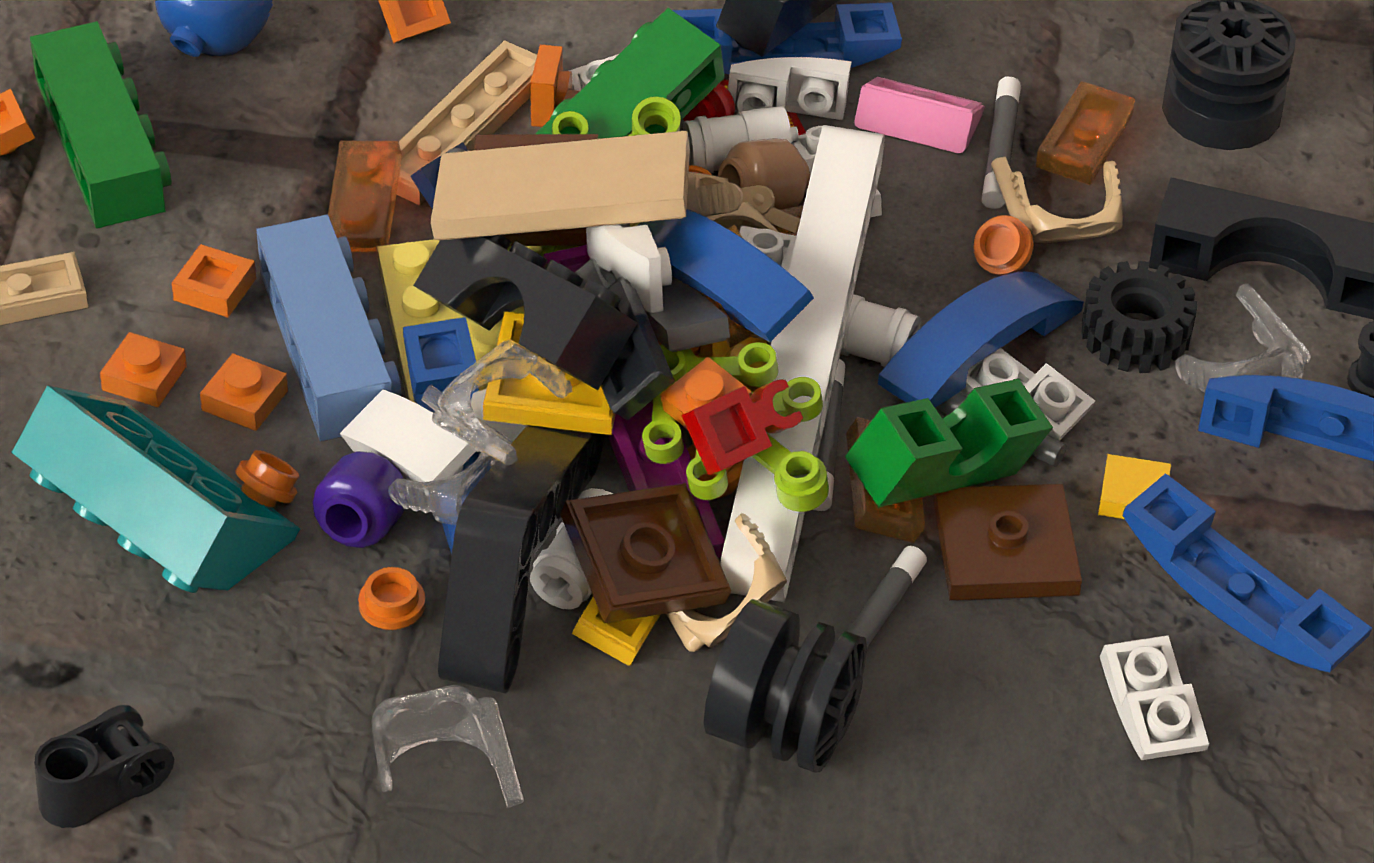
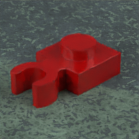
M780 379L757 388L751 397L746 387L743 386L681 415L708 475L722 471L771 447L772 443L767 433H779L801 422L803 416L800 411L787 416H781L773 407L775 394L789 387L786 380Z

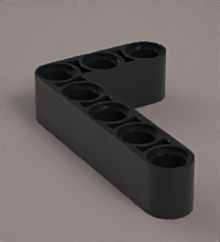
M527 425L465 498L459 512L454 534L438 661V675L440 679L505 694L509 691L516 674L520 656L533 556L561 521L560 513L565 502L577 499L595 475L601 457L604 434Z

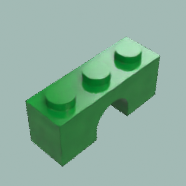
M1018 378L974 388L964 402L943 419L929 398L883 407L845 455V458L876 505L883 507L1016 475L1050 433L1053 426Z

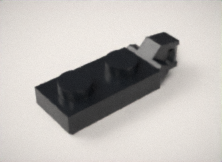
M591 258L575 272L584 279L580 288H583L587 279H591L622 298L616 309L638 323L601 384L613 413L629 420L675 380L636 289L632 287L627 279H624L622 276L617 279L612 270L609 272Z

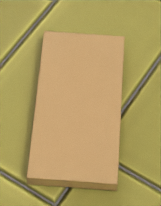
M687 131L443 153L441 154L431 215L434 240L440 241L682 219L686 217L690 156Z

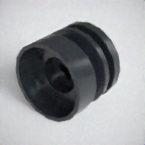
M1201 0L1188 6L1176 19L1170 65L1162 110L1168 124L1183 138L1203 147L1235 150L1251 148L1269 140L1280 127L1287 82L1289 81L1294 56L1296 35L1290 22L1274 8L1255 0Z
M751 599L742 608L733 623L714 669L705 703L703 722L705 732L745 748H754L767 732L769 726L773 724L771 739L773 758L788 761L797 751L798 767L814 773L821 772L829 762L839 741L847 732L855 714L863 684L862 675L867 653L866 638L844 631L835 642L834 626L819 622L810 631L802 646L798 647L801 626L799 614L760 600Z

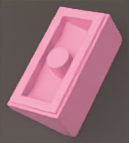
M876 77L861 88L854 123L860 129L954 153H963L967 149L983 115L984 105H981V102Z

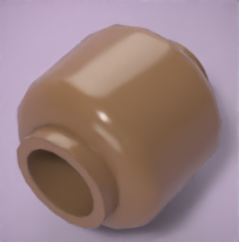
M772 138L742 141L732 147L726 159L722 161L719 167L718 177L728 178L729 183H734L739 188L756 185L766 186L774 194L775 203L773 207L790 213L797 209L804 197L805 190L810 181V171L808 164L793 144L785 139Z

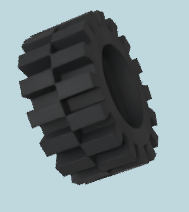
M1128 261L1118 263L1116 273L1107 266L1100 271L1099 278L1094 276L1089 282V289L1086 291L1081 329L1082 339H1087L1086 347L1091 354L1101 350L1099 358L1101 362L1109 365L1113 359L1119 360L1118 370L1126 372L1129 371L1130 364H1138L1139 373H1150L1152 363H1155L1159 370L1162 371L1170 368L1171 359L1176 363L1182 360L1185 350L1188 351L1191 344L1197 301H1194L1195 292L1192 286L1184 288L1186 279L1179 273L1169 279L1170 268L1159 265L1157 271L1154 272L1148 270L1149 262L1138 261L1137 269H1131ZM1141 313L1151 316L1155 320H1135L1123 314Z

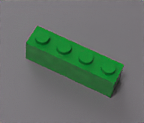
M667 8L653 22L643 24L634 34L631 43L613 60L603 62L594 72L591 81L573 98L562 101L553 111L550 120L535 134H552L554 119L563 112L574 111L585 117L588 122V134H598V139L629 136L632 133V114L635 107L642 100L649 97H662L673 102L678 108L682 120L725 78L721 45L673 10ZM652 124L646 127L645 131L650 134L665 133L666 129L661 125ZM573 126L564 127L560 130L561 134L581 133L579 129Z
M98 21L30 36L36 82L95 228H102L166 212L163 187L172 185L169 165L163 151L155 153L153 151V148H155V137L148 115L137 114L140 111V106L132 78L122 79L121 77L124 75V67L117 43L106 42Z

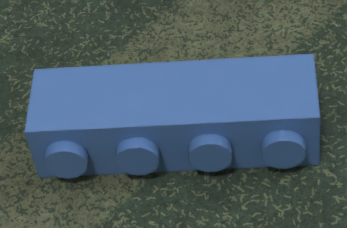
M328 214L258 228L256 230L260 274L319 440L325 441L342 437L340 433L382 390L401 396V384L394 361L384 362L382 355H385V343L380 323L377 318L368 320L366 313H369V301L362 277L352 278L350 272H353L354 266L348 239L346 236L336 237Z

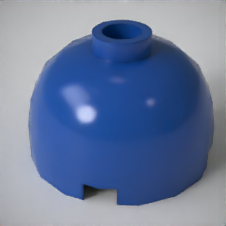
M155 0L156 11L161 24L171 34L170 42L178 50L192 57H199L201 53L210 56L233 55L244 49L263 29L273 6L272 0Z

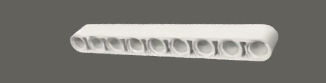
M823 125L788 270L792 276L810 290L814 299L771 343V347L776 352L778 375L775 380L783 379L789 382L797 377H808L814 379L821 388L823 408L816 418L800 422L798 425L779 433H768L790 452L805 451L815 457L818 456L878 185L884 151V134ZM800 396L793 401L804 403L809 401L811 397ZM751 456L744 459L720 565L732 590L731 593L746 596L753 580L754 561L759 558L751 543L735 523V519L741 513L746 514L751 518L749 521L752 524L756 523L759 527L757 530L763 532L764 540L768 542L771 552H773L787 579L784 587L770 600L784 602L790 583L805 512L792 511L780 503L776 493L774 474ZM801 474L794 477L801 478L807 476V474Z

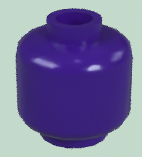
M357 451L345 455L318 484L312 501L314 516L326 534L345 546L365 548L375 545L389 533L404 513L408 501L407 483L400 470L394 464L376 453Z

